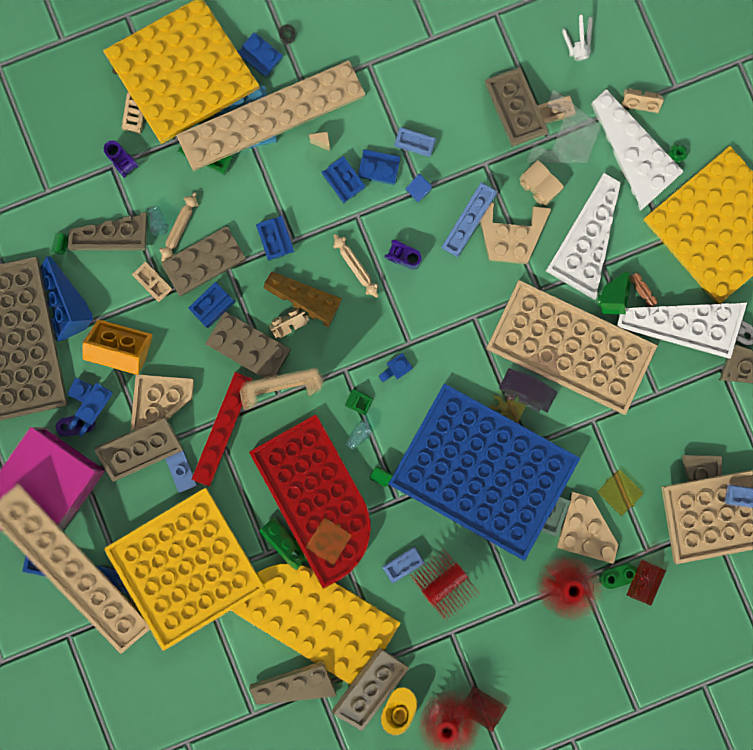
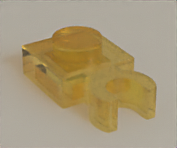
M495 395L494 398L499 400V405L493 406L490 404L489 407L493 410H502L501 415L518 424L526 406L509 398L505 403L500 396Z

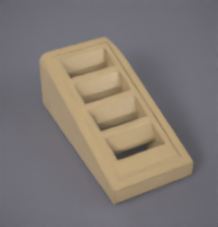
M128 92L122 130L141 134L144 116L140 110L132 108V105H137ZM130 113L136 114V115H139V116H138V118H137V117H132V116H130ZM129 121L137 122V126H136V125H132V124H128V122H129Z

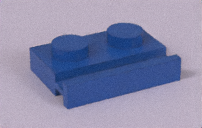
M255 32L242 45V48L237 51L246 63L265 78L283 59L282 54Z
M363 149L358 177L395 185L400 157Z
M344 156L321 172L343 204L366 188Z
M282 216L256 224L268 261L294 253Z
M215 282L188 309L206 328H209L235 301Z

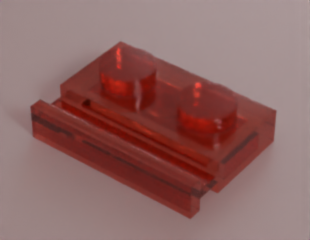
M641 560L626 595L651 606L666 570Z
M473 685L466 698L470 697L468 700L471 704L466 708H471L472 711H469L474 714H481L477 716L481 717L479 718L481 719L479 724L493 732L495 726L505 713L507 706Z

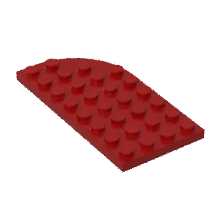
M315 414L251 450L249 453L319 583L325 589L348 575L361 561L369 543L371 523L369 511L362 495L318 416Z

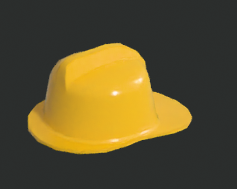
M404 687L394 690L383 709L381 723L384 730L389 734L399 735L405 732L413 721L417 709V700L410 689Z

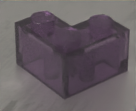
M508 368L499 387L500 390L505 392V397L511 400L518 398V402L529 406V409L538 413L540 410L548 413L557 395V391L538 378Z

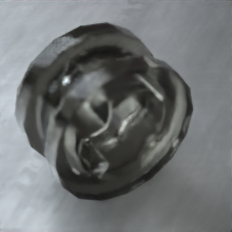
M286 24L280 27L279 37L281 42L289 45L295 41L296 33L293 26ZM285 31H287V33L288 31H290V38H288V36L287 38H284Z

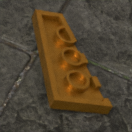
M272 271L264 283V289L282 300H289L292 302V306L298 310L302 308L309 313V317L314 320L318 318L323 321V325L329 328L342 300L339 297Z

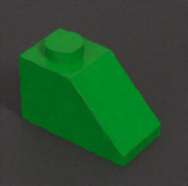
M624 272L603 287L602 295L598 296V306H601L603 314L626 315L631 287L629 272Z

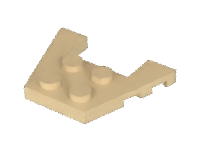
M491 203L480 221L489 261L527 264L551 208L533 207L531 226L493 223L494 203Z

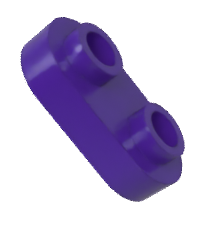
M75 415L61 418L56 423V432L62 437L78 435L83 427L81 425L82 419H79L72 431L69 429L64 431L63 425L67 424L69 427ZM95 421L85 433H89L95 428Z

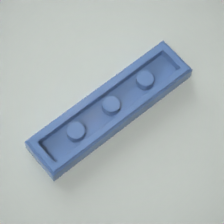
M482 182L480 183L442 245V249L457 258L459 257L498 191Z

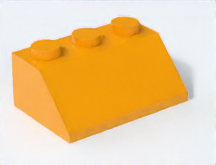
M98 319L83 341V360L138 375L145 364L153 334Z

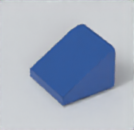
M418 174L405 190L419 203L432 190V186L421 174Z

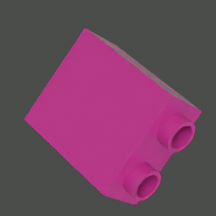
M30 427L0 470V498L17 484H20L64 531L106 470L46 428Z

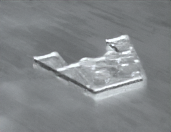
M553 89L547 107L565 113L552 151L532 145L527 162L535 163L538 160L541 163H587L601 126Z

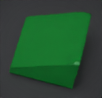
M57 233L51 252L65 255L69 237L63 233Z
M352 389L345 406L366 416L374 398Z
M375 466L370 476L372 481L383 487H386L392 478L391 473L378 466Z

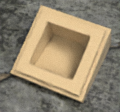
M328 132L309 135L311 144L330 151Z

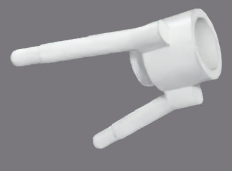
M579 15L580 42H576L574 44L575 47L572 46L566 29H563L562 32L568 45L570 56H574V60H585L591 54L592 17L589 18L587 40L585 42L583 15Z

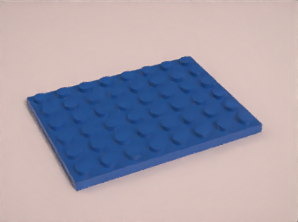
M444 383L388 485L525 561L580 458Z

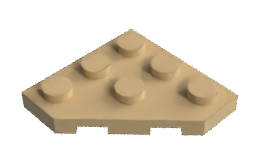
M136 375L131 431L163 416H166L167 419L173 416L193 399L195 379Z
M571 492L569 498L571 502L564 518L556 547L614 564L618 543L592 497Z

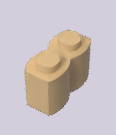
M538 160L520 177L521 186L526 191L530 190L534 194L533 197L537 203L544 204L545 206L564 188L561 182Z

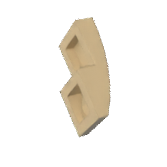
M146 261L132 274L158 302L172 290Z

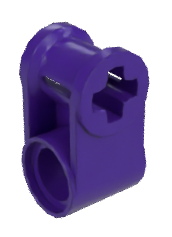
M113 140L106 142L104 153L124 178L127 177L126 174L131 170L139 167L118 142ZM117 147L118 152L115 155H111V150Z
M391 240L392 245L388 254H385V259L409 269L420 267L422 256L418 250L397 240ZM415 255L418 257V261L410 263L408 258Z

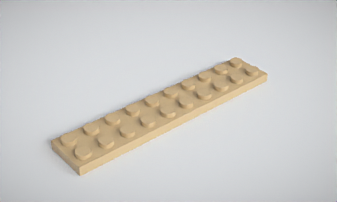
M347 61L181 132L176 136L192 170L196 171L365 97V93L350 61Z
M17 484L0 498V528L120 654L150 630L140 612L20 484Z

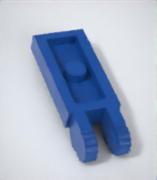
M96 382L67 429L72 431L79 419H82L86 424L80 429L78 435L83 437L114 392Z

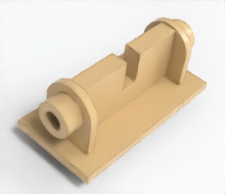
M629 88L624 90L622 106L658 113L664 98L659 93L645 91L644 95H642V91Z
M293 308L288 312V315L273 319L269 326L275 338H282L292 332L289 325L292 324L294 329L297 330L306 325V322L310 320L302 308L299 310Z

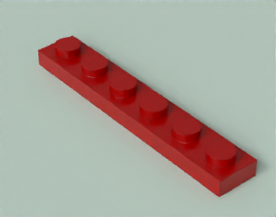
M234 373L191 480L209 487L211 486L243 407L240 390L244 384L252 383V378Z

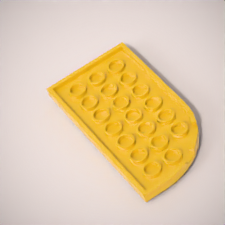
M288 563L275 564L257 572L266 589L230 610L314 663L323 661L327 671L350 685L379 647L383 650L386 649L400 625V621L336 582L323 589L311 567L301 565L299 569L294 570Z

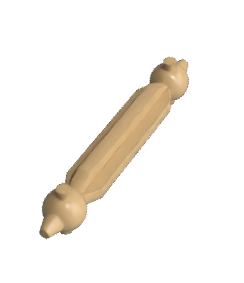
M196 193L189 197H184L186 205L182 207L166 240V247L159 249L162 255L161 261L163 262L167 258L174 256L172 249L177 246L190 219L192 207H198L199 205L196 200Z
M336 234L333 235L335 240L333 247L335 249L340 248L341 255L360 283L366 287V295L370 294L377 298L378 284H372L371 277L351 248L345 245L346 238L339 237Z

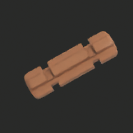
M635 273L630 277L631 283L636 285L635 288L642 299L646 300V305L653 307L658 303V300L655 296H652L653 293L645 281L641 280V275Z

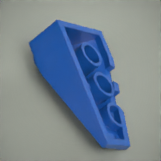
M47 256L40 268L45 290L49 291V301L47 302L48 307H52L54 318H51L53 330L57 340L63 341L86 330L93 321V315L85 300L51 256Z

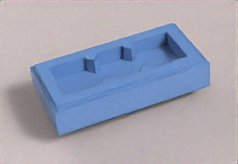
M400 127L394 146L430 158L436 138Z
M184 450L165 458L179 493L198 485L196 481L191 480L193 472Z
M727 484L725 504L753 508V488Z
M414 546L383 565L382 568L393 584L425 564Z

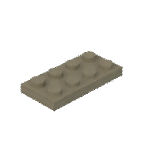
M521 68L485 80V86L511 147L548 134L546 124Z
M226 226L167 259L161 265L178 295L182 297L244 262L246 258Z
M227 312L222 315L206 342V345L266 380L275 378L291 349Z
M163 416L96 446L94 451L114 482L183 451V446L167 417Z
M379 647L331 711L335 716L363 731L408 671L409 667Z

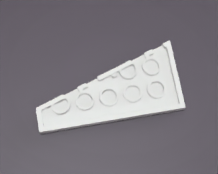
M606 89L591 105L600 125L603 126L606 132L607 140L613 147V153L631 186L632 194L635 195L641 211L684 171Z
M605 173L601 176L546 269V272L594 300L597 298L601 270L606 255L610 227L620 187L619 181Z
M747 303L627 308L626 315H619L616 326L730 359Z

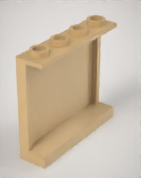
M317 369L244 384L240 390L243 409H251L257 403L255 395L306 385L308 396H311L321 389V385H323L321 373L318 374Z

